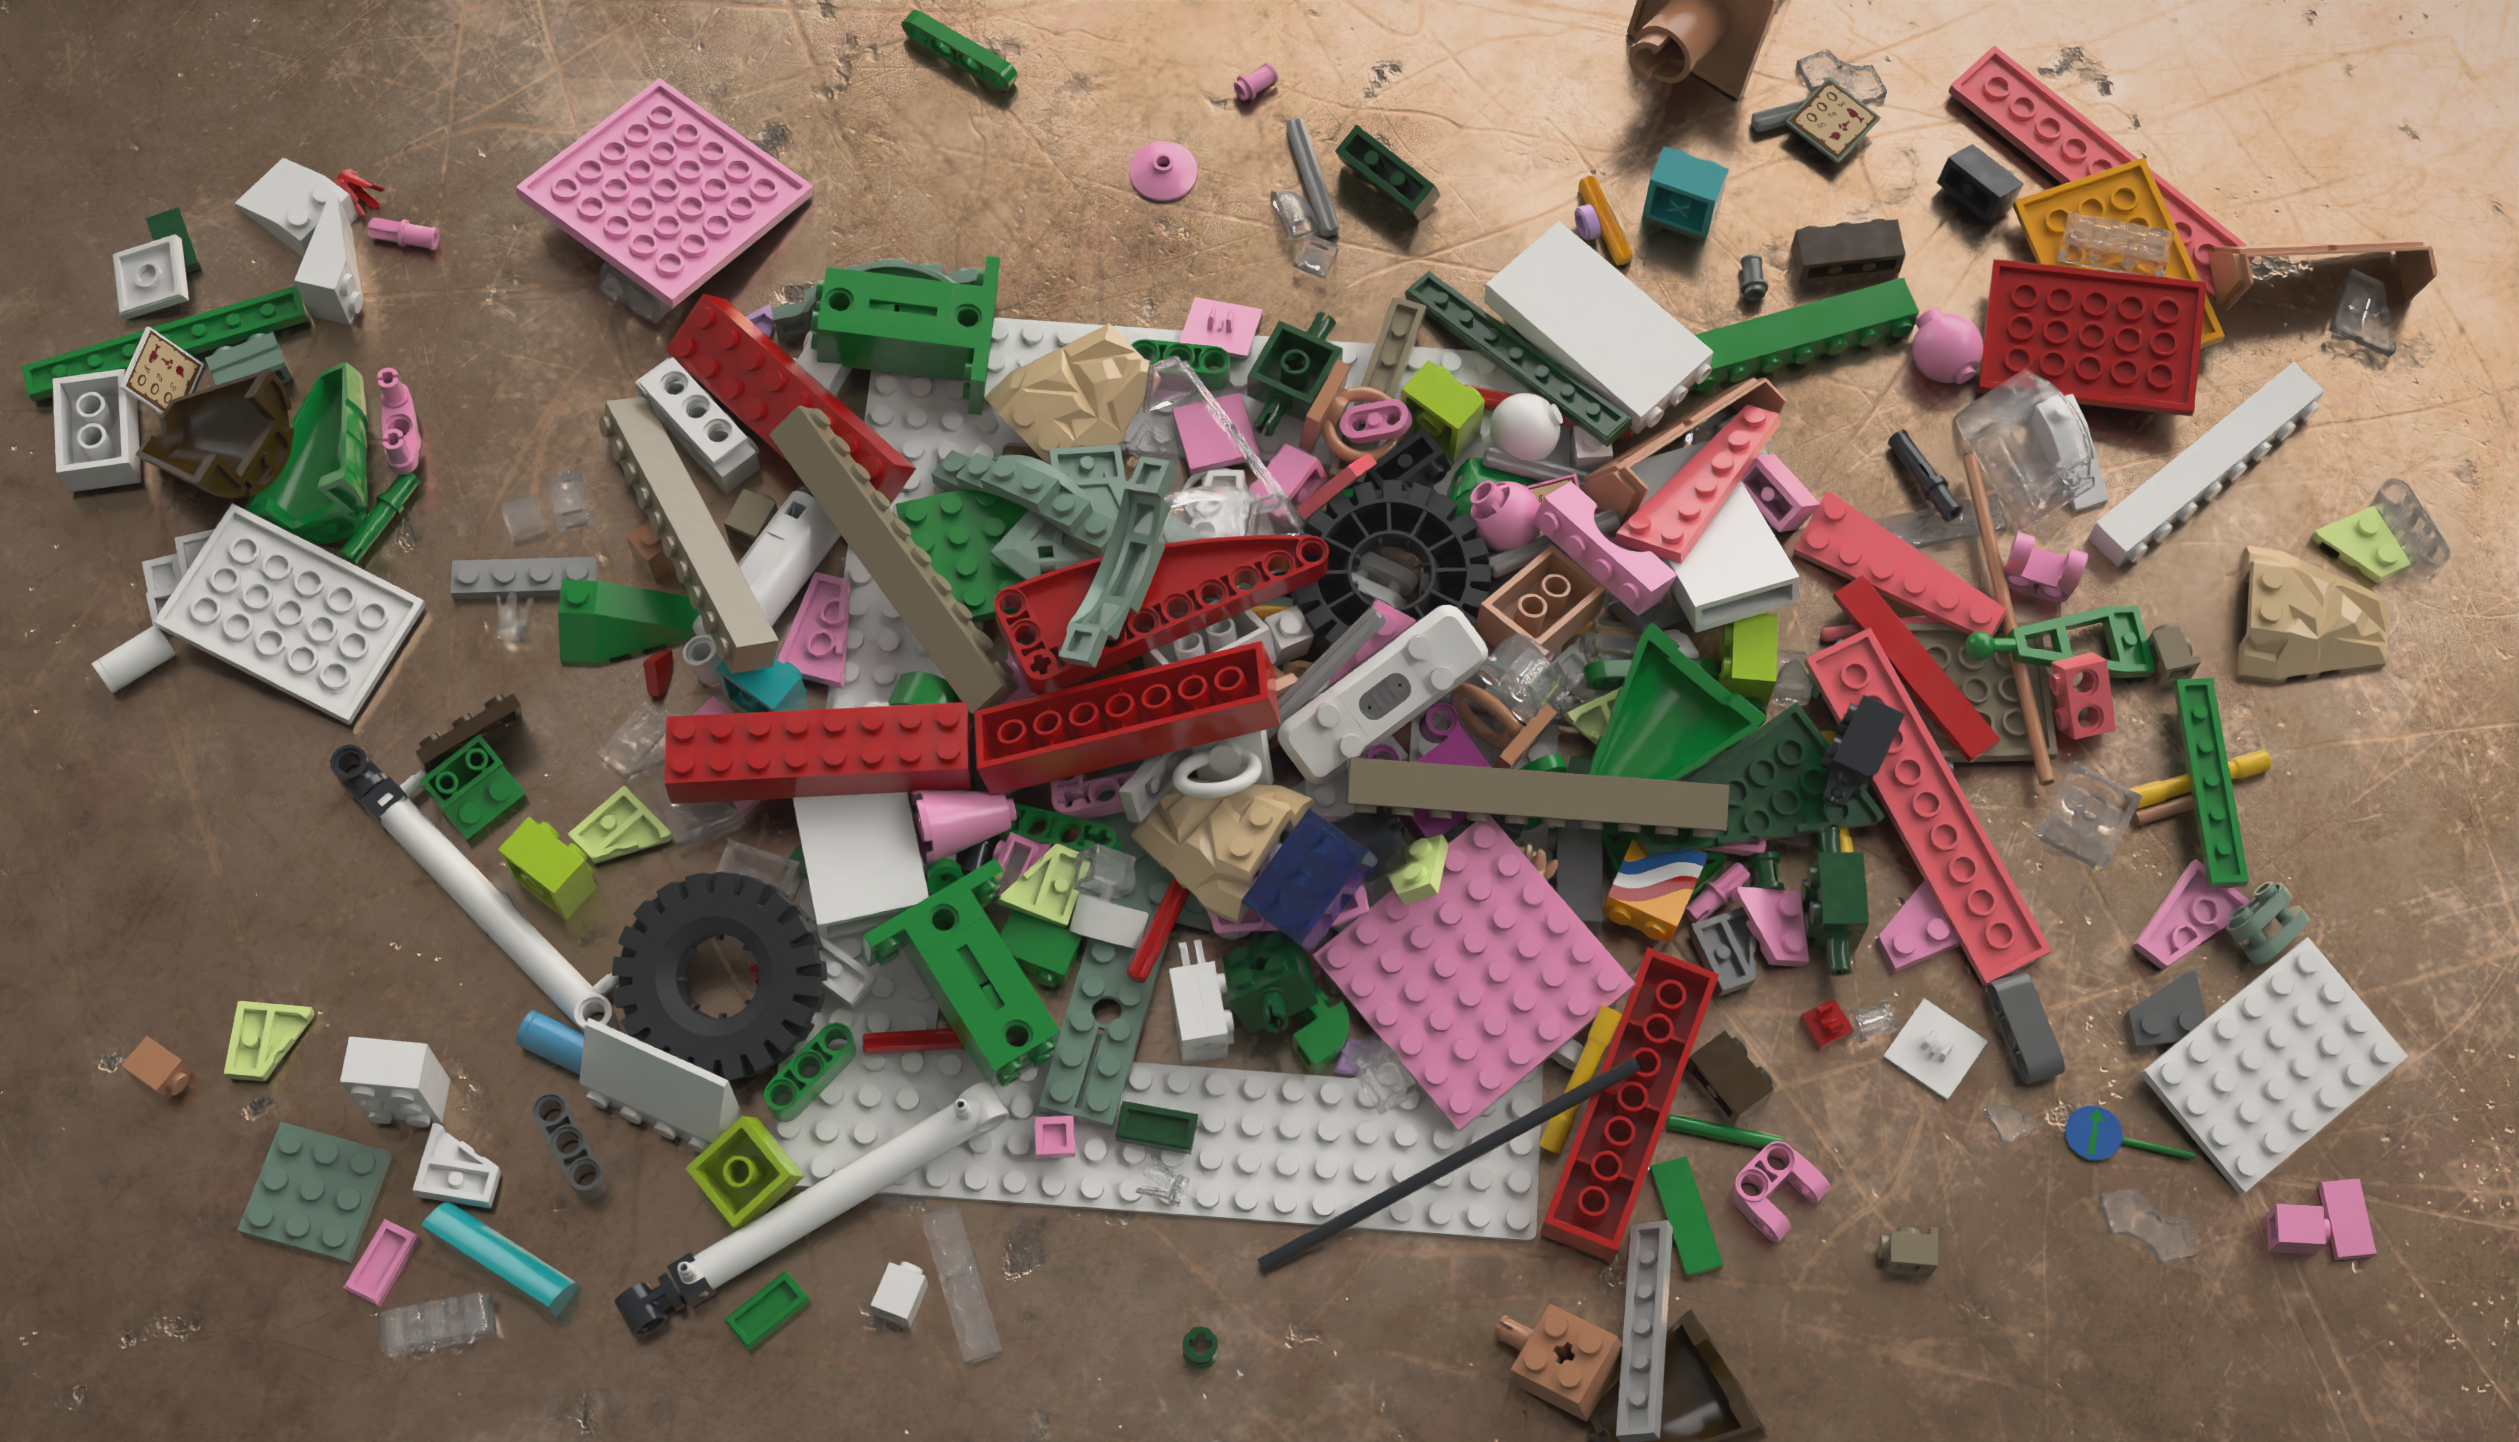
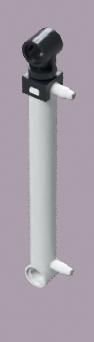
M349 744L336 749L331 756L330 767L342 788L349 791L364 806L373 820L400 843L578 1026L581 1032L584 1034L588 1018L596 1012L605 1013L604 1018L599 1023L617 1030V1016L605 996L618 985V976H612L611 972L592 987L410 801L409 797L422 787L419 781L427 775L426 772L420 770L399 786L390 776L387 777L359 746ZM360 764L356 771L346 773L350 766Z
M983 1081L964 1091L953 1104L696 1255L690 1252L667 1265L674 1281L665 1272L658 1277L661 1285L654 1289L649 1282L634 1285L615 1299V1305L633 1337L646 1335L666 1322L668 1316L664 1309L673 1305L675 1310L678 1311L686 1306L681 1295H683L692 1308L715 1295V1288L974 1135H983L996 1129L1008 1119L1009 1112L991 1082Z

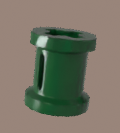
M1761 852L1748 857V864L1753 872V888L1785 890V885L1780 882L1778 865L1781 863L1779 853Z
M1203 1326L1194 1327L1185 1334L1182 1345L1183 1358L1186 1364L1192 1369L1199 1371L1213 1366L1218 1356L1216 1335L1209 1328ZM1197 1342H1205L1206 1349L1204 1350V1355H1196L1195 1348Z

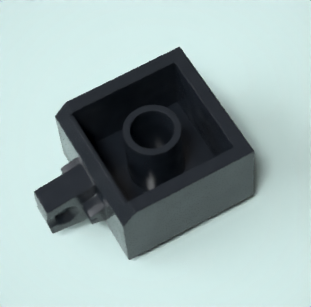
M1863 695L1858 705L1850 703L1835 732L1837 735H1835L1831 745H1829L1820 766L1826 768L1821 779L1826 782L1822 795L1823 801L1842 809L1852 794L1856 796L1866 792L1873 776L1879 772L1905 716L1904 713L1866 695Z

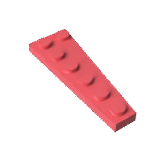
M1747 404L1654 496L1629 518L1616 532L1617 543L1643 552L1651 551L1656 556L1682 564L1780 425V414Z
M1829 491L1825 493L1820 502L1821 505L1816 509L1794 547L1795 555L1851 581L1864 575L1879 594L1968 635L1983 631L1993 638L2006 615L2005 607Z

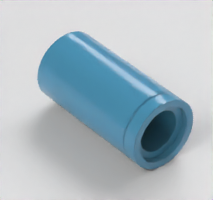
M535 1010L530 1011L518 1029L516 1044L580 1075L584 1034Z

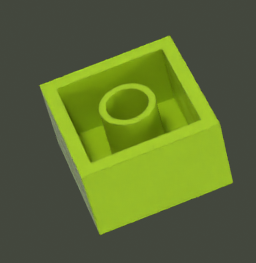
M1428 360L1402 388L1401 401L1412 414V424L1409 431L1415 434L1424 427L1442 449L1446 458L1454 463L1480 435L1485 400L1475 388L1464 386L1457 381L1447 368L1436 366Z
M1762 613L1731 622L1730 624H1724L1723 637L1719 640L1718 661H1722V668L1717 682L1732 694L1739 693L1742 697L1759 698L1764 703L1765 710L1777 680L1778 615Z
M528 817L501 845L498 851L511 877L567 920L597 888L591 875L594 870L586 863L585 860L588 857L579 847L573 843L566 846L558 840L560 835L552 826L544 821L539 825Z
M749 1116L739 1118L685 1168L733 1228H742L761 1217L805 1177L803 1172L757 1117Z

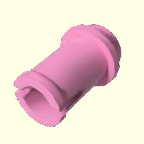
M1265 63L1247 76H1238L1237 82L1234 83V90L1237 96L1243 101L1255 99L1256 93L1278 82L1277 72L1270 63Z

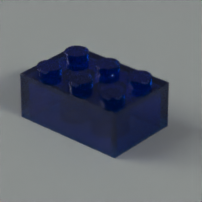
M1309 808L1241 902L1312 953L1379 860L1369 850Z

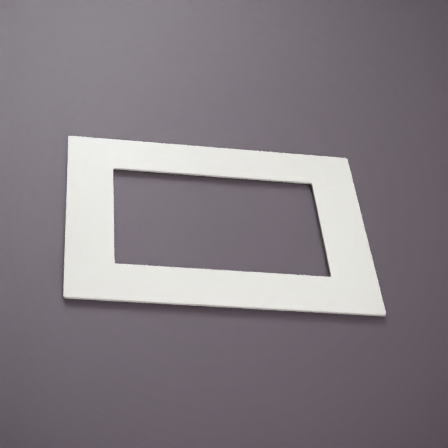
M994 318L984 397L1010 372L1105 325ZM1113 326L1130 345L1140 339L1179 342L1183 333L1181 330ZM1267 336L1254 337L1247 360L1230 357V380L1228 385L1219 391L1153 385L1138 414L1135 413L1126 431L1128 434L1123 444H1119L1122 454L1185 458L1173 418L1172 408L1241 392L1259 451V459L1247 462L1269 464L1285 443L1318 458L1323 468H1331L1335 458V454L1324 442L1322 434L1311 453L1300 448L1299 443L1305 422L1284 413L1271 437L1264 436L1267 428H1264L1262 434L1253 428V423L1257 420L1265 404L1247 396V375L1268 341L1269 337ZM1328 341L1343 348L1342 362L1351 366L1345 389L1361 386L1376 344ZM1413 347L1395 399L1401 401L1402 388L1428 360L1436 366L1447 368L1454 378L1463 385L1468 384L1511 394L1534 393L1477 351ZM1176 363V364H1173V366H1175V367H1183V366H1185V364H1183V363ZM1212 366V367H1209V368H1207V369L1212 370V371H1217V370H1220L1221 368H1220V367H1216V366ZM871 370L864 422L917 468L889 507L896 518H898L896 503L952 492L934 484L931 473L951 450L970 458L976 452L989 458H995L1003 455V451L1007 446L1030 447L985 398L982 415L968 414L969 400L962 399L963 381ZM1355 401L1350 402L1346 410L1353 407ZM1483 410L1480 435L1454 463L1447 459L1452 469L1447 472V475L1441 482L1428 486L1431 488V499L1437 501L1442 494L1447 497V490L1455 472L1468 458H1483L1486 448L1482 440V433L1490 430V419L1494 411ZM1339 423V425L1335 429V432L1341 440L1343 433L1340 429ZM1560 426L1559 441L1555 449L1543 461L1569 467L1570 427ZM1408 430L1404 434L1402 442L1412 436L1413 433ZM1387 439L1380 440L1378 447L1382 446ZM1463 475L1459 476L1455 487L1463 482ZM848 545L843 579H847L851 585L844 689L829 685L826 709L856 708L868 702H888L901 674L926 672L945 679ZM1422 562L1419 598L1422 588L1427 589L1430 584L1428 573L1423 572L1424 564ZM984 621L974 623L975 627L983 632ZM1479 635L1486 644V639ZM1561 647L1554 652V660L1561 654ZM1485 663L1480 670L1462 683L1478 686L1488 692V665ZM1547 669L1542 670L1541 685L1537 686V689H1543V705L1546 703L1549 706L1559 707L1560 683L1546 672ZM1507 681V691L1517 692L1516 681ZM1431 707L1412 719L1409 762H1415L1439 745V743L1426 741L1419 731L1420 719ZM1476 714L1483 722L1499 733L1503 734L1506 731L1496 717ZM1431 716V723L1435 729L1440 731L1447 729L1444 719L1439 716ZM1459 718V724L1492 768L1502 754V751L1478 737ZM1518 720L1523 726H1526L1529 722ZM1549 724L1543 735L1513 769L1518 770L1542 756L1557 754L1558 725ZM907 792L913 818V815L918 813L917 804H911V792ZM1465 821L1443 835L1448 844L1467 829ZM1541 824L1531 830H1522L1519 839L1514 844L1519 847L1521 841L1525 840L1532 844L1533 851L1535 852L1542 848L1546 853V862L1552 861L1553 850H1547L1548 828L1554 827L1542 826ZM1405 826V840L1408 845H1411L1416 840ZM920 852L921 861H922V866H923V871H924V876H925L926 869L928 868V866H929L930 864H925V863H924L925 855H921V852ZM957 853L947 857L946 859H952L956 861ZM803 878L800 906L810 918L807 923L811 930H816L820 934L809 880ZM873 929L832 937L826 940L872 972L877 977V982L854 1010L821 986L820 993L826 995L821 1013L815 1012L811 1021L815 1025L805 1041H799L794 1046L795 1052L778 1065L779 1073L823 1027L830 1023H843L852 1032L856 1046V1055L852 1062L797 1118L789 1122H780L773 1117L771 1118V1135L805 1175L794 1188L808 1189L953 1104L964 1091L985 1081L968 1052L964 1049L865 1054L863 1052L862 1037L865 1033L937 1029L939 1006L903 949L899 950L900 955L892 962L884 966H880L877 963L869 968L861 955L863 935ZM835 1039L830 1042L828 1049L833 1051L841 1050L845 1047L847 1041ZM1392 1052L1390 1076L1386 1080L1133 1062L1113 1130L1074 1120L1075 1157L1036 1159L1035 1117L1056 1116L1040 1112L1038 1109L1052 1062L1051 1058L1039 1067L1035 1068L1033 1064H1030L1020 1070L1021 1076L1005 1087H1002L1000 1083L994 1086L995 1091L1009 1112V1117L1003 1124L983 1135H974L876 1194L1320 1226L1541 1107L1544 1063L1462 1131L1458 1132ZM816 1066L807 1067L803 1070L801 1076L813 1078L819 1073L820 1068ZM786 1093L781 1094L775 1099L774 1104L785 1106L791 1102L793 1096ZM1122 1101L1198 1114V1123L1191 1155L1115 1141ZM1541 1124L1347 1229L1522 1242L1533 1241L1537 1229L1540 1146L1538 1144L1541 1136Z

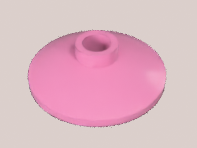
M1164 141L1155 142L1144 146L1134 155L1130 163L1129 175L1133 187L1139 194L1153 201L1169 202L1185 196L1193 188L1197 179V164L1193 155L1181 145ZM1160 164H1167L1168 166H1167V167H1159L1158 165H1160Z

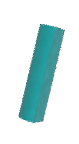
M445 1202L438 1206L421 1224L430 1238L556 1319L579 1288L577 1282L452 1202Z

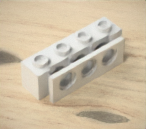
M673 357L667 358L635 382L639 397L646 396L659 421L726 493L760 469L757 454L760 452L756 444L736 426L733 419L726 412H723L705 389H702L690 373Z

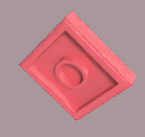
M1366 453L1299 505L1296 511L1304 520L1307 519L1317 509L1320 510L1327 505V501L1348 488L1375 466L1377 462L1370 453Z

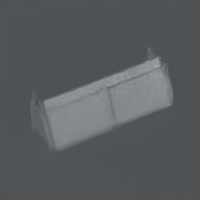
M1176 355L1149 365L1143 413L1145 414L1197 395L1270 493L1269 496L1250 502L1244 536L1300 535L1301 532L1304 533L1302 526H1305L1287 495L1187 361H1181Z

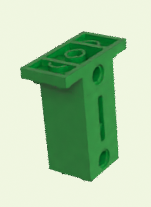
M986 256L985 269H978L976 286L826 267L824 280L817 281L815 297L817 305L816 311L813 310L811 321V349L817 350V362L842 364V367L963 381L962 399L969 400L968 414L982 415L998 291L1000 257Z
M996 858L864 934L861 955L870 968L877 963L880 966H884L892 962L900 955L899 950L903 949L985 1081L991 1082L993 1087L999 1083L1002 1087H1005L1021 1076L1020 1070L1030 1064H1033L1036 1068L1049 1061L1054 1056L1052 1051L1057 1047L1061 1031L983 910L984 907L997 899L996 893L1000 890L1003 869ZM938 927H944V928H946V929H948V930H946V931H940V930H938V929H936V928H938ZM1016 1041L1022 1046L1013 1047L1008 1042Z

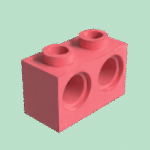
M2092 652L2051 662L2053 674L2049 676V683L2057 700L2058 709L2054 711V718L2058 729L2074 740L2116 730L2107 660ZM2082 672L2081 682L2073 687L2075 676ZM2087 707V715L2083 720L2078 721L2080 711Z

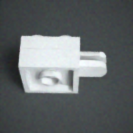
M1201 939L1193 940L1196 964H1190L1186 941L1179 942L1178 949L1181 967L1169 969L1170 997L1183 1065L1227 1058L1228 1044H1234V1024L1231 1009H1223L1227 1008L1224 973L1217 974L1215 961L1205 962Z

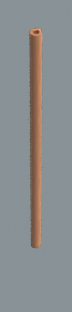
M1968 454L1962 460L1996 602L2006 608V615L2001 624L2004 636L2007 638V634L2013 628H2018L1977 456L1976 454ZM2008 652L2039 783L2041 786L2051 785L2055 781L2027 664L2014 662L2011 652Z

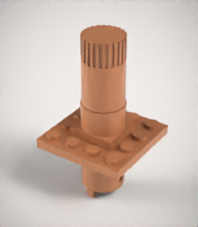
M1637 0L1627 29V33L1635 37L1629 54L1630 66L1634 74L1645 84L1652 77L1662 82L1676 83L1685 79L1690 72H1693L1738 100L1746 91L1779 0Z

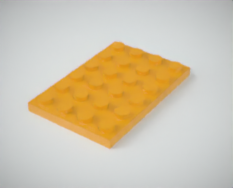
M2145 157L2015 200L2013 203V209L2037 264L2200 281ZM2206 294L2200 349L2222 342L2225 337Z

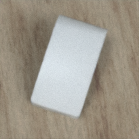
M1079 893L1069 931L1138 949L1145 931L1148 913Z

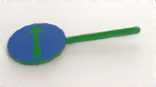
M2085 1106L2077 1109L2069 1116L2065 1126V1139L2070 1149L2079 1157L2088 1161H2102L2111 1158L2119 1150L2121 1144L2187 1159H2194L2196 1157L2195 1153L2191 1151L2123 1137L2122 1126L2118 1118L2109 1110L2099 1106Z

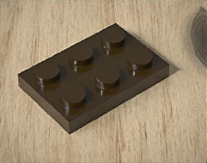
M501 693L491 698L484 704L486 709L474 717L471 712L455 720L451 724L453 729L440 736L438 732H435L420 741L419 745L421 748L415 752L418 762L424 771L428 773L435 769L478 734L485 739L522 716V708L514 693L507 697Z

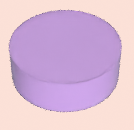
M1590 204L1576 208L1574 213L1575 222L1582 238L1588 241L1599 237L1601 228L1594 208Z

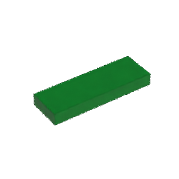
M1687 1156L1651 1165L1649 1172L1665 1220H1668L1673 1227L1672 1241L1685 1279L1722 1269L1724 1264Z

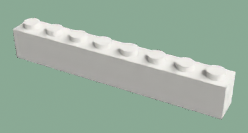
M2293 362L2095 523L2088 539L2118 568L2127 560H2130L2132 563L2135 562L2148 549L2146 545L2153 539L2157 542L2161 541L2172 530L2173 526L2171 524L2177 519H2180L2182 522L2188 519L2198 508L2196 504L2203 498L2206 501L2211 500L2222 489L2221 483L2228 478L2231 481L2238 478L2247 468L2246 463L2252 458L2256 461L2260 460L2271 449L2272 445L2270 443L2276 438L2283 441L2296 428L2295 423L2301 418L2304 421L2310 419L2319 410L2320 405L2317 402L2325 390Z

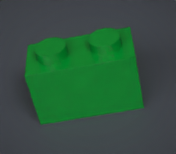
M1013 909L1000 935L1023 972L1035 976L1034 979L1045 986L1055 987V985L1066 988L1083 950L1082 935Z

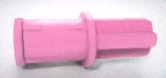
M374 217L368 223V236L397 242L400 247H405L408 244L435 250L439 242L438 228L413 225L405 219L397 222Z
M1735 863L1714 883L1707 882L1705 884L1706 888L1687 904L1684 910L1689 920L1693 923L1706 920L1721 905L1725 907L1729 904L1730 891L1737 886H1742L1749 880L1750 874L1742 864Z

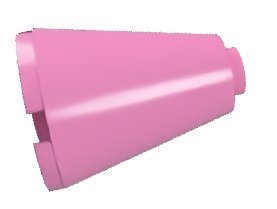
M918 790L911 792V804H917L918 813L913 815V821L921 855H925V864L947 858L1011 829V821L1017 819L1014 801L1012 798L1006 799L1004 793L991 796L990 792Z

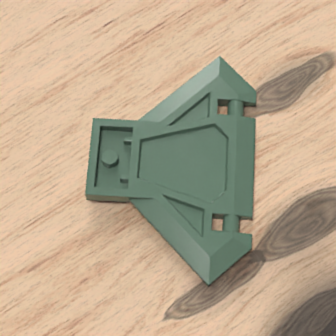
M1108 445L1049 449V464L1073 480L1090 498L1100 514L1116 520L1124 488L1128 482L1125 479L1121 446ZM1030 510L990 552V555L1024 580L1039 576L1041 572H1051L1101 557L1076 546L1070 536ZM1169 512L1158 541L1161 544L1205 539ZM1038 553H1051L1052 557L1039 558Z

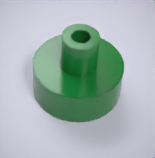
M946 858L931 863L925 872L927 888L932 895L964 877L960 865L956 861Z

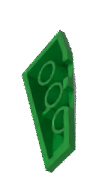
M562 580L558 608L561 664L600 665L610 662L609 659L626 654L635 656L642 654L645 649L660 645L669 647L688 642L691 638L697 636L693 630V623L699 616L697 608L694 609L692 607L689 596L602 581Z

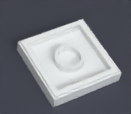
M176 234L113 254L119 316L123 319L128 320L189 300L182 239Z

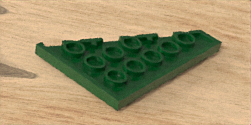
M1795 702L1685 781L1730 785L1727 831H1716V838L1693 837V829L1678 828V835L1655 834L1656 827L1641 826L1640 833H1628L1643 853L1649 857L1816 833L1817 829L1823 827L1847 829L1875 825L1886 816L1867 791L1856 796L1852 794L1842 809L1822 800L1826 782L1821 779L1826 768L1820 766L1830 744L1799 704Z

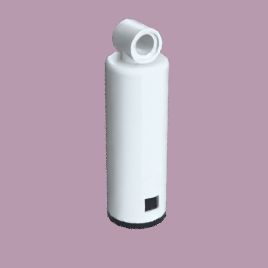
M803 485L796 486L738 563L771 627L841 536L812 493ZM699 614L693 623V630L697 636L691 638L686 643L683 649V658L699 681L708 685L720 682L716 668L723 660L718 657L716 644L711 634L705 632L702 617Z

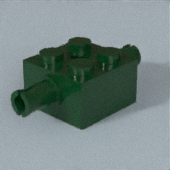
M1317 312L1307 332L1281 320L1277 323L1247 375V396L1265 404L1257 420L1253 423V428L1258 433L1262 434L1264 428H1267L1264 436H1273L1284 413L1305 422L1306 415L1337 360L1342 361L1343 348L1326 341L1332 329L1336 326L1335 319L1329 314L1325 321H1323L1325 313Z
M1823 827L1816 830L1818 854L1813 865L1808 866L1807 879H1803L1801 884L1803 902H1808L1809 914H1805L1804 917L1806 937H1811L1812 950L1826 949L1827 974L1830 976H1845L1852 972L1849 949L1858 948L1869 925L1863 852H1841L1840 829L1837 827Z
M1292 929L1279 932L1259 931L1258 935L1256 932H1251L1249 934L1250 945L1238 947L1230 954L1222 957L1229 1002L1248 1034L1264 1027L1269 1032L1278 1033V1021H1280L1282 1030H1285L1289 1023V1016L1318 1004L1310 959Z

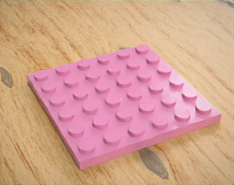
M660 78L516 186V197L672 309L813 196V185Z
M1491 816L1490 822L1476 821L1448 844L1449 847L1437 895L1405 905L1395 889H1393L1369 908V913L1358 917L1312 955L1317 964L1458 1132L1462 1131L1595 1020L1602 1004L1611 1007L1636 986L1631 977Z

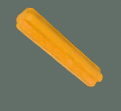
M1590 175L1580 179L1578 189L1586 205L1590 204L1597 214L1601 236L1615 264L1622 266L1630 263L1633 252L1596 177Z

